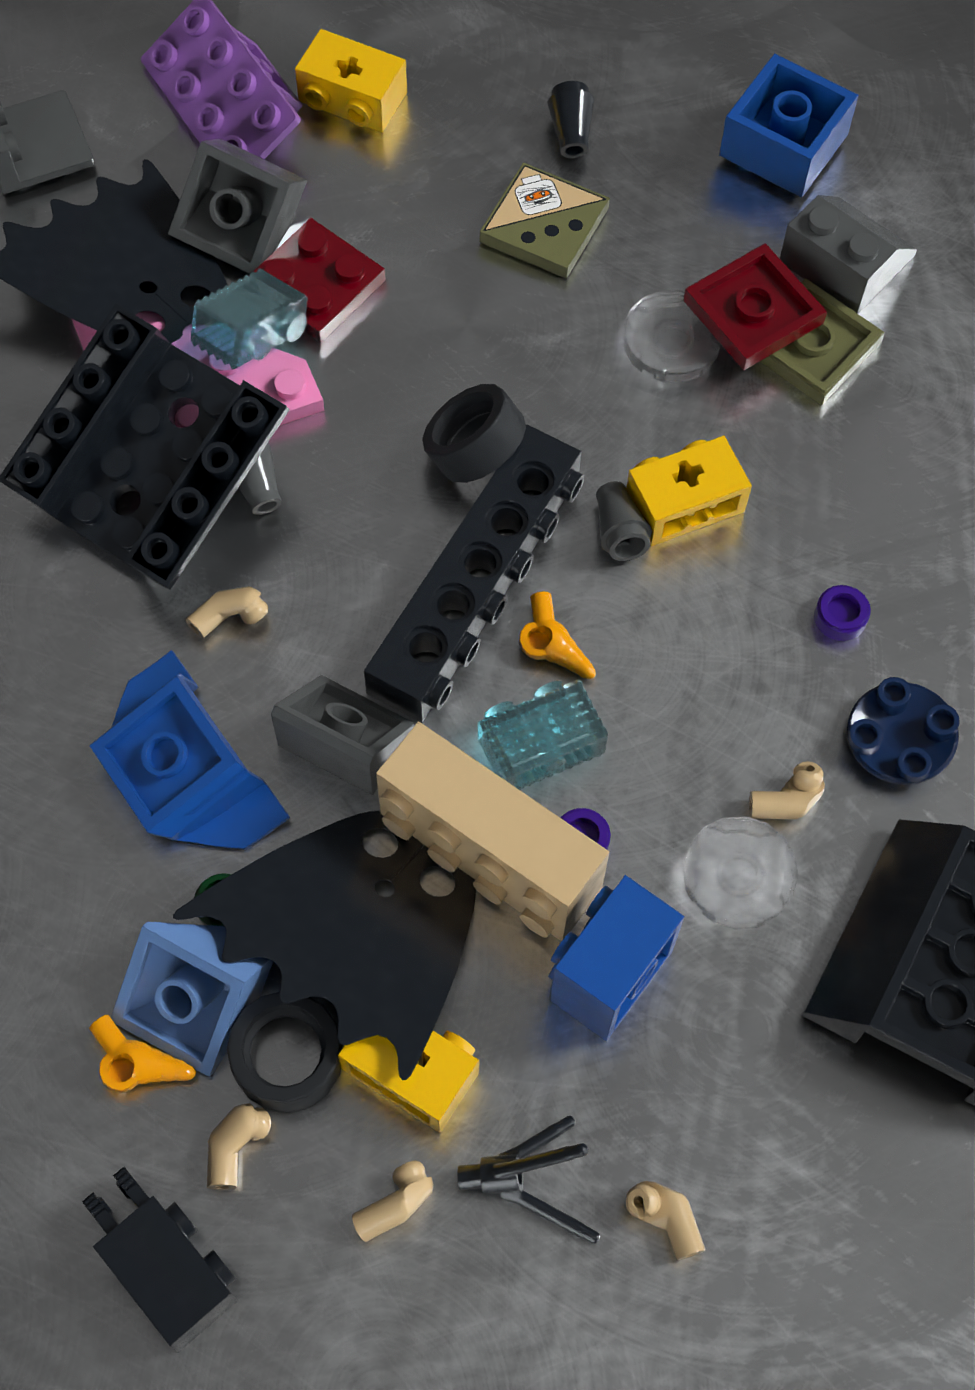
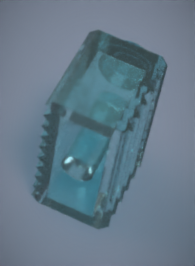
M259 268L256 273L252 271L250 276L245 275L243 280L239 278L236 283L232 281L230 286L225 285L223 290L218 289L216 293L211 292L209 297L204 296L202 301L199 299L196 301L193 310L191 342L194 346L199 345L201 351L206 349L209 356L214 354L216 360L222 359L224 365L230 364L232 370L252 359L261 360L267 356L272 348L287 340L294 342L302 335L307 324L305 314L308 297Z
M579 679L566 685L559 680L552 681L540 687L534 693L533 699L516 706L511 701L502 702L485 712L483 715L484 719L478 721V741L495 774L521 790L525 786L541 782L545 778L552 777L555 773H561L565 769H571L575 765H581L584 761H590L594 757H600L605 753L608 739L607 730L603 726L601 718L598 717L597 711L593 707L592 701L588 698L587 691L583 688L582 682Z

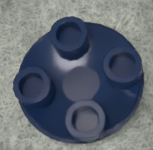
M889 677L884 679L879 686L866 692L855 703L847 723L848 743L859 764L875 777L894 784L925 782L940 774L952 761L959 742V715L954 708L949 706L933 691L918 684L908 683L899 677Z

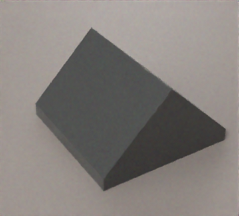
M320 675L275 704L271 713L278 746L371 795H374L378 788L377 771L416 724L323 675Z

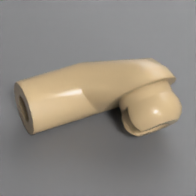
M250 586L223 590L212 595L190 614L185 621L199 638L204 639L225 619L239 614L246 624L257 623L268 613V605L260 598L261 592Z
M802 762L796 765L793 769L794 776L789 779L780 791H750V818L799 819L805 816L823 795L825 783L823 781L824 772L822 768L813 762Z
M251 1103L235 1106L211 1132L208 1140L207 1188L214 1190L237 1188L238 1152L250 1139L258 1141L265 1138L270 1131L271 1118L264 1108H254Z
M413 1160L396 1168L392 1178L399 1190L352 1214L354 1227L363 1241L367 1242L406 1222L432 1194V1177L426 1176L424 1165L421 1162Z
M643 1181L630 1188L625 1200L629 1213L635 1218L666 1230L676 1260L686 1259L706 1251L689 1201L683 1194L651 1181Z

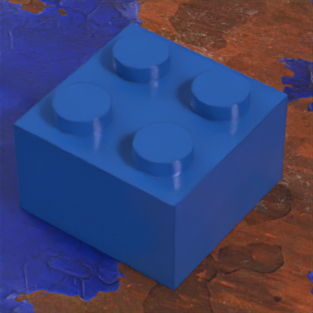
M774 53L727 114L719 156L802 198L847 137L859 95Z
M626 875L614 890L604 886L596 895L587 909L586 915L590 918L581 934L578 936L572 931L569 932L552 955L551 961L555 965L548 976L553 980L550 1001L606 1042L673 952L685 917Z

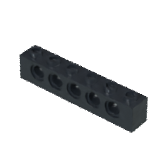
M526 424L522 442L514 454L495 471L364 669L366 694L421 723L424 722L432 708L436 710L442 708L453 688L454 682L450 679L459 665L467 667L476 655L481 642V638L478 635L485 624L488 622L494 625L507 603L508 597L505 593L513 581L517 583L523 581L533 562L534 555L531 552L539 540L546 543L552 536L559 521V514L557 512L564 501L572 503L578 495L585 477L584 474L580 473L581 450ZM537 490L542 494L531 496L523 493V491ZM501 529H511L517 533L511 536H503L496 532ZM475 569H485L491 572V574L486 577H475L469 572ZM448 610H459L465 614L458 619H448L442 616ZM424 651L433 652L439 656L430 662H420L413 658L416 654Z

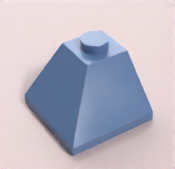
M147 922L141 928L111 1019L121 1028L174 1058L183 1060L197 1071L210 1077L227 1053L232 1025L242 1010L260 997L273 961L267 958L256 957L232 963L224 962L222 960L226 938V928L224 926Z

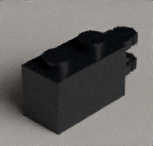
M123 1167L113 1175L116 1179V1185L127 1199H132L138 1209L119 1224L112 1216L113 1211L102 1197H97L93 1192L82 1201L107 1234L93 1248L169 1346L180 1352L237 1302V1299L227 1288L236 1280V1277L214 1250L210 1251L204 1258L189 1240L198 1230L176 1202L172 1203L167 1209H164L154 1196L148 1197L133 1176Z

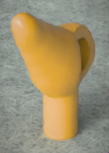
M542 591L532 594L530 600L533 622L526 624L520 632L518 643L521 650L531 659L547 660L567 668L584 679H593L596 675L593 665L571 638L567 629L561 623L555 621L551 593Z
M108 1014L98 1018L89 1027L91 1033L107 1053L100 1062L99 1075L103 1084L110 1090L122 1093L132 1090L138 1084L161 1081H188L196 1075L194 1067L183 1060L174 1058L145 1042L127 1040Z

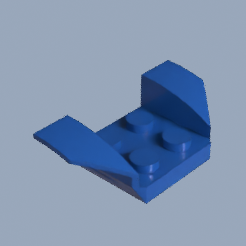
M171 650L144 671L128 680L111 728L89 746L148 833L175 841L247 850L286 822L290 816L264 779L246 769L193 692L199 687L176 654Z

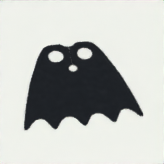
M148 159L143 160L142 180L137 184L126 185L105 177H97L98 196L95 202L90 205H75L63 200L52 199L50 206L53 218L47 226L33 228L13 222L3 223L6 246L0 250V279L51 309L92 329L98 330L114 305L118 304L134 315L142 311H151L159 314L165 321V327L161 333L170 343H173L181 338L183 329L194 322H211L224 315L231 307L230 291L215 257L168 234L180 199L158 169ZM144 281H150L156 284L157 290L151 294L144 293L139 288V285ZM188 286L204 287L212 294V302L204 308L190 307L181 300V291Z
M378 810L341 819L279 847L218 882L175 911L173 919L176 920L212 917L222 922L226 928V938L222 953V960L224 962L232 963L256 957L267 958L275 962L282 976L279 995L282 1003L288 1004L308 997H321L329 1000L335 1006L338 1013V1040L340 1044L348 1045L376 1035L387 1038L395 1046L397 1052L399 1077L402 1080H407L415 1069L431 1036L455 978L474 911L476 889L473 886L475 879L457 867L454 872H450L455 879L453 892L442 897L428 894L420 884V875L427 868L441 866L428 855L427 850L429 848L425 845L423 846L413 836L409 840H404L391 832L398 842L396 852L384 858L369 854L362 844L364 834L376 828L390 831L382 822L383 815ZM380 880L391 882L395 888L394 894L389 897L379 895L375 891L376 883Z

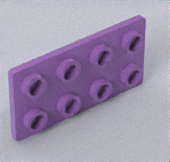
M193 0L141 57L142 64L200 143L205 140L223 139L265 159L301 121L297 112L303 104L259 46L231 26L212 0Z

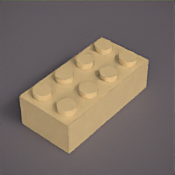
M417 722L377 771L380 813L383 815L382 822L404 840H409L411 836L418 839L419 842L429 848L427 853L431 859L445 870L454 872L458 867L474 878L473 886L482 896L495 904L500 905L504 901L521 913V921L536 934L542 937H548L549 934H552L562 941L571 932L602 889L610 851L421 722Z

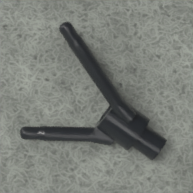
M567 1116L559 1122L552 1124L522 1144L500 1153L499 1156L482 1157L480 1164L458 1166L457 1177L460 1190L482 1189L485 1195L500 1193L502 1199L520 1204L593 1244L597 1243L600 1239V1234L597 1231L523 1190L524 1172L563 1163L588 1154L589 1149L587 1145L581 1143L528 1156L574 1127L575 1119L572 1116Z

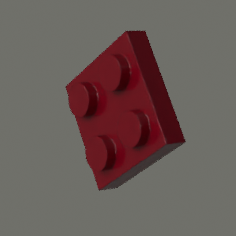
M311 217L245 279L246 288L249 293L320 343L386 281L384 267Z
M766 243L685 288L683 299L743 370L748 369L824 324L827 315L824 307Z

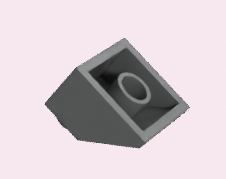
M223 139L201 141L168 234L251 274L274 252L290 227L308 180Z
M817 195L788 224L780 260L788 269L801 278L808 279L859 314L915 256L917 249L840 197Z

